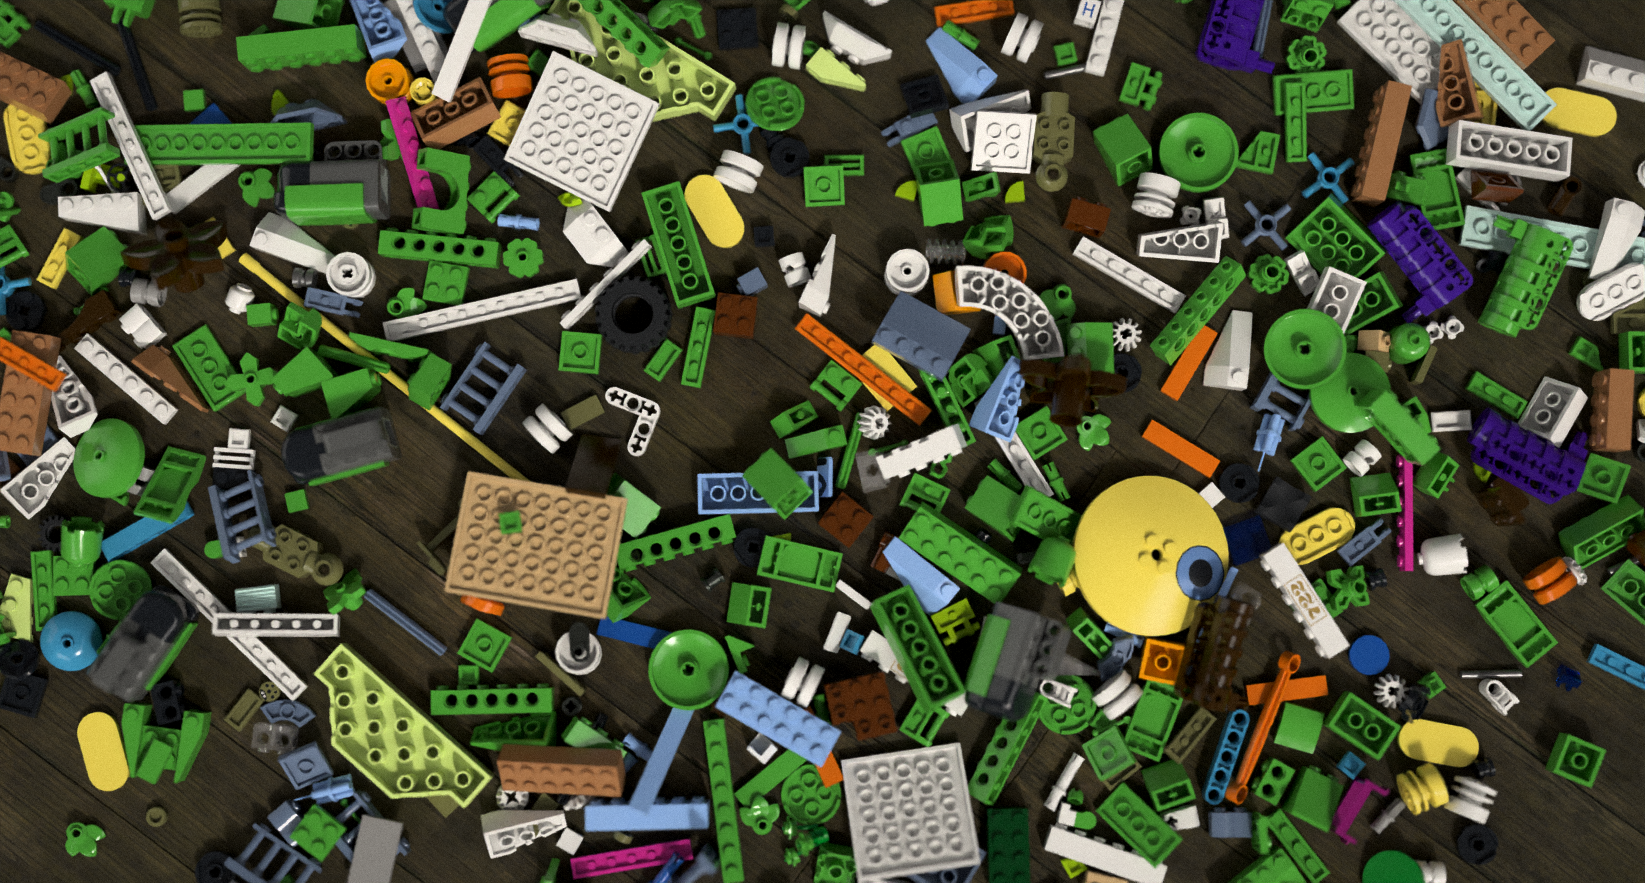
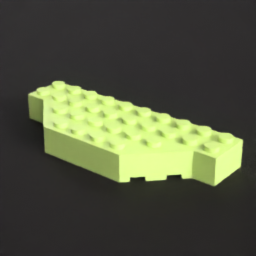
M555 0L547 12L548 15L550 13L557 14L564 20L569 21L572 18L580 21V24L583 25L596 47L597 57L570 50L573 61L660 103L652 122L698 111L716 121L736 90V85L733 81L663 38L661 39L670 47L656 66L650 68L643 66L633 53L628 52L619 40L611 36L610 31L605 26L600 25L591 13L582 8V4L578 0ZM600 1V7L603 9V4ZM614 15V20L617 23V17ZM628 28V34L631 36V30ZM642 42V47L646 49L645 43Z
M341 643L314 673L316 677L329 687L332 746L390 798L450 795L465 808L495 776L494 773L348 643Z

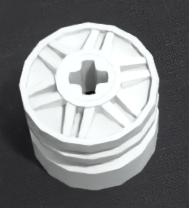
M1141 173L1137 188L1142 192L1134 195L1136 200L1133 201L1131 207L1147 216L1171 218L1173 215L1172 208L1175 207V203L1168 198L1172 199L1178 196L1181 184L1179 181L1165 175Z
M1455 775L1454 781L1461 783L1462 786L1461 788L1454 785L1451 786L1453 790L1459 793L1458 797L1448 795L1449 801L1445 803L1443 808L1485 824L1489 811L1483 808L1482 804H1493L1494 802L1485 798V795L1487 793L1496 796L1497 791L1475 779Z

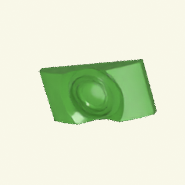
M1447 148L1408 156L1410 177L1413 178L1414 174L1426 177L1425 180L1430 183L1424 206L1417 205V209L1425 216L1435 230L1465 225L1453 166L1446 165Z
M352 332L349 333V337L354 342L377 355L384 354L407 359L409 362H419L424 357L427 358L430 353L436 355L428 349Z
M168 446L139 500L134 514L173 524L184 511L192 488L199 482L206 456Z
M765 535L756 574L834 593L843 554Z
M1504 580L1499 587L1492 590L1475 604L1485 622L1498 634L1507 649L1526 668L1558 643L1507 580Z
M1146 680L1142 687L1143 694L1137 701L1131 716V723L1127 725L1123 738L1130 751L1159 762L1183 699L1175 695L1174 685Z

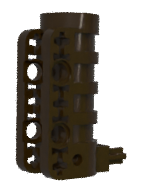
M1215 595L1213 604L1201 602L1197 605L1174 686V693L1177 697L1192 701L1195 705L1204 709L1222 712L1227 710L1235 712L1236 708L1245 709L1246 706H1249L1248 698L1233 692V688L1230 685L1232 678H1235L1238 672L1236 663L1238 658L1242 657L1243 649L1241 645L1243 638H1247L1249 630L1246 627L1248 619L1253 617L1255 605L1222 595ZM1200 627H1203V632H1202V634H1201L1200 636H1198V635H1197L1198 629H1199ZM1192 665V672L1187 675V669Z

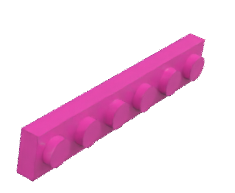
M406 97L387 100L385 102L417 207L439 210L428 171L417 170L418 150L421 147Z
M1399 454L1396 457V466L1399 467L1396 485L1399 487L1402 511L1399 512L1396 519L1397 527H1399V535L1396 540L1399 547L1397 566L1399 571H1413V463H1408Z
M687 838L571 858L573 879L666 864L674 852L679 853L678 858L682 856L684 861L693 859L691 839Z

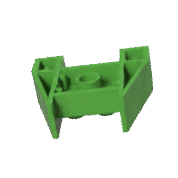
M124 703L122 729L131 777H138L136 774L154 739L158 738L175 747L164 769L176 770L174 783L185 781L209 733L212 712L193 709L184 711L182 728L150 724L153 704Z

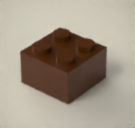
M1083 197L1072 198L1067 206L1061 228L1100 238L1105 232L1111 209L1107 208V205L1104 203H1089Z
M718 293L713 329L714 335L754 339L758 297Z
M842 492L818 522V525L846 547L850 548L874 516Z

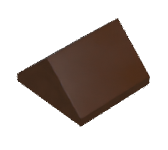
M1481 170L1471 171V193L1474 200L1510 203L1524 191L1510 174Z

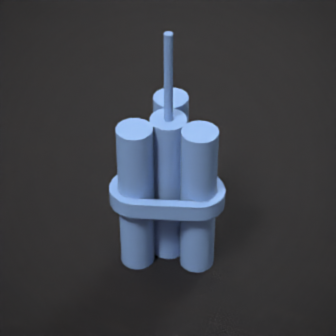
M1264 414L1260 429L1256 432L1257 439L1253 450L1263 452L1258 472L1260 471L1265 453L1274 456L1278 442H1281L1282 437L1280 435L1285 420L1281 419V416L1278 414H1273L1272 416Z
M351 774L336 778L332 776L328 777L327 780L313 783L314 791L311 792V795L294 799V801L312 797L320 805L331 801L335 803L339 799L353 796L352 794L356 791L353 787Z

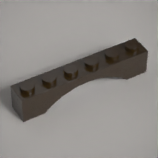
M102 290L88 298L77 319L62 333L54 336L61 338L59 353L64 351L70 343L81 341L85 334L99 330L100 325L105 322L110 323L118 318L117 315L121 314L122 311L110 292Z

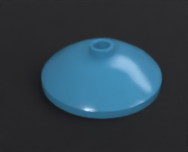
M413 0L414 11L427 28L438 33L453 32L444 19L442 12L444 6L451 0ZM435 5H438L440 10H437Z
M67 611L52 617L44 626L40 637V646L44 657L53 666L66 671H77L91 665L98 657L96 652L103 643L102 631L97 622L89 615L78 611ZM65 640H69L71 646H66Z

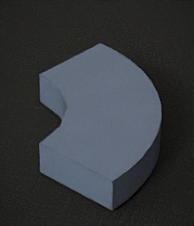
M1132 634L1112 639L1110 652L1104 658L1097 661L1101 681H1105L1119 673L1128 659L1131 658L1134 649V637Z
M290 699L272 701L260 707L271 724L279 720H288L301 728L317 716L307 705Z

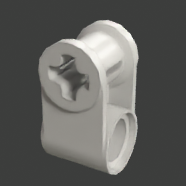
M1486 678L1480 682L1479 691L1500 714L1506 716L1508 714L1507 711L1514 704L1519 703L1518 698L1500 681ZM1493 683L1494 690L1490 693L1488 688Z
M1041 679L1037 685V690L1041 695L1068 708H1071L1072 705L1070 703L1073 695L1078 691V689L1054 680L1045 681ZM1050 682L1052 690L1049 693H1044L1043 685Z
M1195 804L1166 810L1160 814V817L1165 822L1169 820V817L1173 818L1169 826L1174 830L1200 826Z

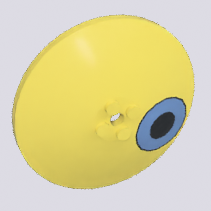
M1138 476L1115 483L1092 500L1076 527L1073 539L1076 559L1073 569L1079 589L1091 608L1101 618L1114 627L1128 633L1142 636H1161L1176 633L1190 627L1197 605L1201 602L1213 604L1215 595H1218L1227 576L1229 564L1228 544L1217 514L1196 491L1170 478ZM1154 549L1160 552V558L1157 561L1151 556Z

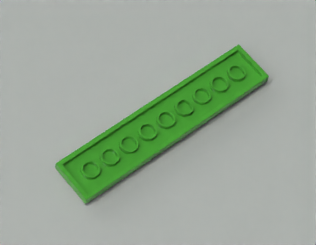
M313 123L134 125L152 166L284 164L287 162L313 161Z

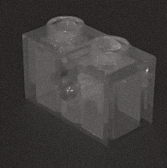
M879 449L855 454L864 493L888 488L887 484L891 483L890 478L884 479L876 457L884 454ZM871 465L879 469L876 472V476L868 472L871 469Z

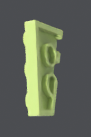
M17 574L10 575L0 606V613L5 616L1 620L5 633L16 632L17 636L13 638L33 643V582L30 578Z

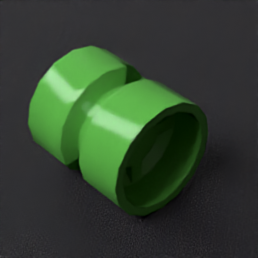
M1486 564L1474 570V574L1470 573L1460 578L1463 590L1473 601L1481 598L1485 591L1491 592L1500 585L1495 573Z

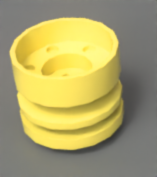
M1431 763L1417 767L1416 775L1409 770L1406 772V776L1405 774H1399L1396 777L1400 795L1413 815L1420 814L1421 810L1428 811V802L1433 807H1438L1449 801L1444 782L1437 769Z

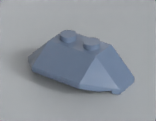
M316 99L306 100L303 104H286V107L279 108L270 122L313 123L314 130L347 124L344 117Z

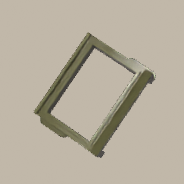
M462 499L458 501V505L460 508L462 504ZM459 515L427 546L421 541L417 542L418 546L430 558V566L439 575L444 574L447 576L449 565L446 566L434 551L456 531Z

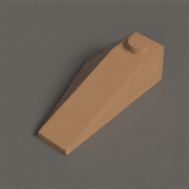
M1462 39L1441 45L1440 74L1436 101V111L1440 127L1450 126L1458 120L1474 122L1484 119Z
M152 345L131 361L151 377L164 380V386L174 392H180L179 396L200 411L208 412L210 410L178 362L170 355L171 351L166 347Z

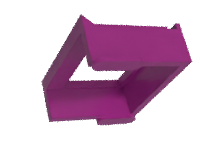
M1356 776L1336 807L1329 830L1340 836L1342 843L1346 845L1349 842L1355 844L1357 841L1348 836L1346 832L1370 792L1373 790L1386 796L1389 788L1384 786L1380 788L1369 780Z

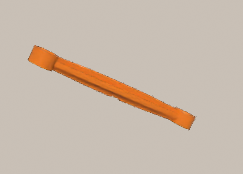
M1284 651L1279 658L1278 666L1280 671L1257 721L1237 777L1226 789V798L1236 804H1241L1247 797L1248 788L1246 784L1266 741L1270 726L1273 724L1289 678L1300 666L1301 658L1293 652Z

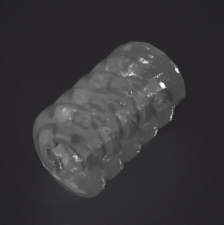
M930 238L927 239L925 258H929L931 264L935 258H937L938 264H941L942 259H945L946 264H949L950 259L953 260L954 265L957 264L958 259L962 265L965 264L966 248L962 240H959L957 245L954 240H951L948 245L946 239H943L941 244L938 239H935L933 244Z

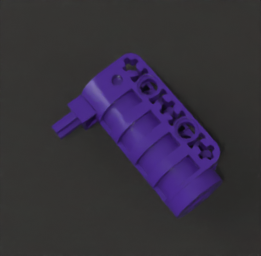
M1212 0L1196 50L1198 60L1228 70H1241L1252 73L1256 69L1271 74L1275 63L1259 58L1260 52L1250 50L1264 0H1227L1226 2H1223L1224 0ZM1201 51H1204L1206 54H1208L1207 57H1204V53Z
M1397 201L1381 211L1367 224L1368 229L1421 293V295L1413 300L1415 305L1401 315L1407 323L1412 322L1421 314L1428 316L1435 309L1446 305L1472 285V275L1415 206H1403L1400 201ZM1410 213H1413L1414 217L1418 220L1416 223L1410 218ZM1423 228H1428L1426 234L1420 235V231ZM1434 240L1443 252L1439 254L1430 242ZM1448 259H1452V263L1445 266V262ZM1459 271L1463 279L1460 280L1455 273Z
M1486 408L1478 416L1467 437V442L1474 445L1471 459L1475 464L1547 504H1554L1563 495H1569L1576 491L1586 467L1584 460L1588 451L1583 448L1587 440L1586 433L1577 431L1572 443L1561 450L1554 443L1539 438L1536 433L1521 428L1518 423L1503 418L1500 413L1491 408ZM1479 452H1482V453H1483V454H1482V456L1484 457L1483 459L1480 458V455H1481V454H1480ZM1495 460L1503 464L1502 470L1496 468ZM1530 480L1537 482L1538 489L1531 487Z

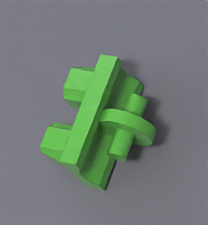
M0 192V221L8 222L11 215L19 214L21 210L18 207H12L14 205V197L9 192Z

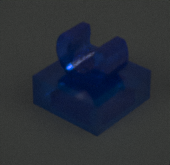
M1562 664L1557 669V687L1562 683H1566L1565 689L1568 692L1572 687L1579 688L1582 683L1579 672Z

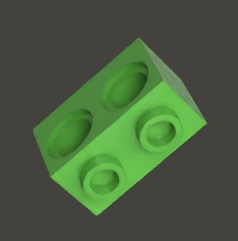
M1269 757L1268 760L1265 759L1263 761L1259 777H1255L1252 781V790L1250 792L1276 806L1295 770ZM1275 766L1280 768V773L1277 776L1272 775V769ZM1265 784L1270 785V791L1267 794L1262 792V787Z

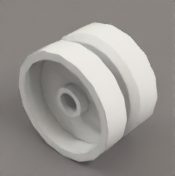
M1018 12L1001 53L1011 56L1016 47L1019 46L1020 48L1016 56L1017 60L1026 63L1031 52L1035 50L1044 23L1035 19L1027 30L1025 27L1028 22V16Z
M777 23L772 45V66L782 67L785 64L786 55H789V68L800 69L806 26L795 25L792 35L789 36V24Z
M724 150L720 158L724 166L716 168L713 175L714 178L734 189L754 193L757 185L754 178L760 177L764 166L746 155L731 150Z
M903 249L894 253L887 262L884 274L886 285L890 291L896 295L902 291L910 296L919 293L929 277L928 261L921 253L912 249ZM905 271H909V275L904 274Z
M345 252L338 254L331 259L327 266L326 277L328 284L334 291L343 296H348V298H362L370 293L375 285L376 274L373 266L369 261L356 253Z
M542 403L535 410L541 422L533 416H528L522 424L553 454L560 448V444L554 438V435L566 442L573 434L565 426L561 418Z
M569 632L561 637L555 650L556 659L560 666L567 672L575 675H585L594 671L602 658L601 645L592 634H590V657L585 662L579 663L571 658ZM578 647L575 651H578L580 648L582 650V654L580 656H575L576 658L581 659L585 657L586 650L583 647Z
M799 656L784 683L786 685L781 697L790 701L798 690L800 693L796 700L797 704L807 708L825 668L815 664L812 666L809 674H806L809 662Z
M1122 670L1108 679L1091 697L1097 706L1105 705L1103 713L1109 720L1116 718L1126 711L1143 694V690L1138 684L1129 685L1132 677L1126 670Z

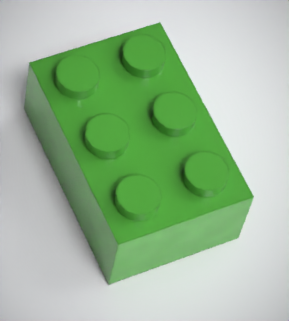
M1343 691L1322 723L1376 760H1380L1401 728L1394 721L1347 691Z

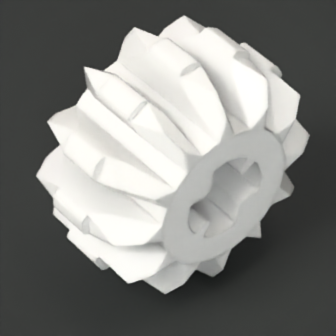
M1121 318L1119 323L1113 322V339L1115 340L1113 343L1114 346L1116 344L1119 345L1118 351H1121L1123 346L1126 352L1130 351V346L1135 349L1137 347L1135 342L1141 341V338L1136 335L1141 334L1142 331L1135 330L1139 324L1135 323L1132 326V319L1130 318L1126 323L1124 318ZM1123 331L1128 332L1126 335L1129 334V337L1123 339V335H1120Z
M873 405L864 408V413L859 414L861 420L857 422L861 426L858 430L863 432L864 437L876 440L878 437H884V432H889L887 426L892 424L888 421L891 415L886 413V409Z
M1386 674L1385 678L1379 677L1381 684H1374L1378 690L1374 691L1373 694L1380 695L1376 701L1379 703L1383 702L1384 707L1390 705L1391 708H1396L1397 704L1400 705L1402 702L1401 698L1407 699L1408 697L1404 694V691H1408L1409 688L1403 687L1406 681L1403 679L1399 680V675L1392 677L1391 674ZM1390 687L1394 688V690H1392V692H1394L1393 695L1388 694V692H1390V690H1388Z

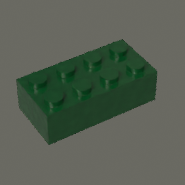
M986 806L988 883H1030L1029 815L1027 806Z

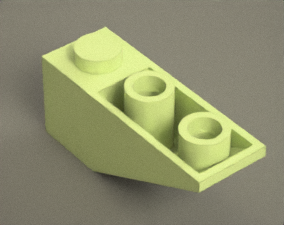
M821 47L806 64V70L822 83L859 91L866 90L864 78L859 74L854 75L849 71L850 67L843 61L841 63L835 59L836 56L829 49L824 50Z

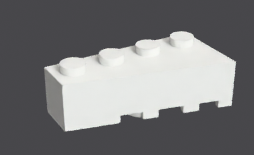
M138 192L58 197L59 217L67 221L101 227L105 226L110 229L147 235L146 206L143 205L142 195Z
M1218 221L1138 234L1136 254L1143 257L1219 263L1223 223Z
M955 424L892 450V452L876 457V460L885 480L896 475L902 478L909 475V470L916 468V471L928 467L927 462L933 460L935 464L945 460L944 455L950 453L951 456L962 453L961 448L966 447L967 443L959 424Z

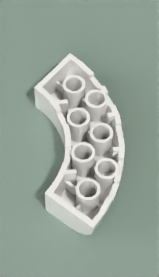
M978 266L955 267L957 305L960 307L982 308L1000 317L1008 325L1016 338L1020 358L1023 360L1064 356L1061 336L1054 318L1041 299L1027 286L997 270Z

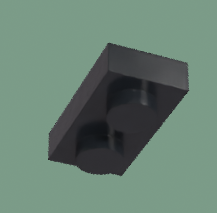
M214 467L212 486L233 488L249 481L248 470Z

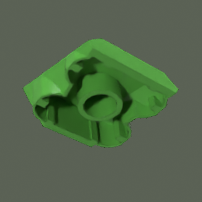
M828 842L821 843L813 883H855L857 867L854 847Z

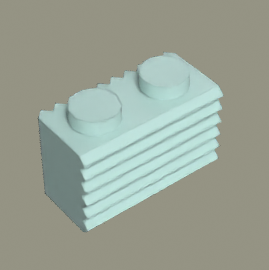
M279 584L235 589L237 613L256 614V611L263 610L264 614L276 613L277 608H282Z

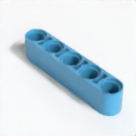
M187 500L184 511L173 524L144 517L102 541L101 550L108 562L117 560L191 518L195 513Z
M1236 708L1235 712L1229 711L1201 794L1203 799L1211 804L1220 803L1224 797L1249 723V715L1242 709ZM1240 712L1243 716L1242 721L1236 723L1234 716ZM1230 732H1235L1236 739L1233 742L1228 741V734ZM1224 751H1228L1230 754L1227 761H1222L1221 754ZM1218 770L1223 771V777L1220 780L1215 779V773ZM1215 789L1217 792L1216 797L1209 799V791Z

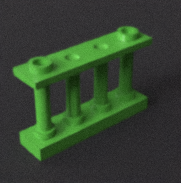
M98 107L93 111L38 134V138L50 143L52 165L42 170L43 177L58 183L120 157V149L108 143L105 121L115 118V113L103 107ZM97 125L100 144L92 148L89 128ZM81 132L84 151L76 155L74 135ZM66 139L68 158L60 162L58 142Z

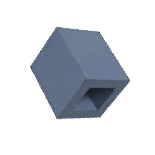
M758 267L737 278L739 284L736 287L741 295L753 296L768 288Z

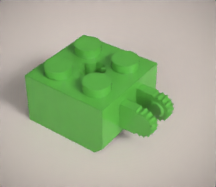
M103 0L110 8L114 9L111 18L113 23L117 24L122 13L126 12L123 19V25L126 27H130L135 15L148 19L155 0Z

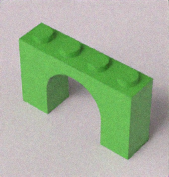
M428 147L418 150L417 170L441 175L450 187V200L443 210L427 207L414 208L412 229L442 234H464L466 229L465 214L468 208L467 192L469 190L468 176L471 169L470 156Z

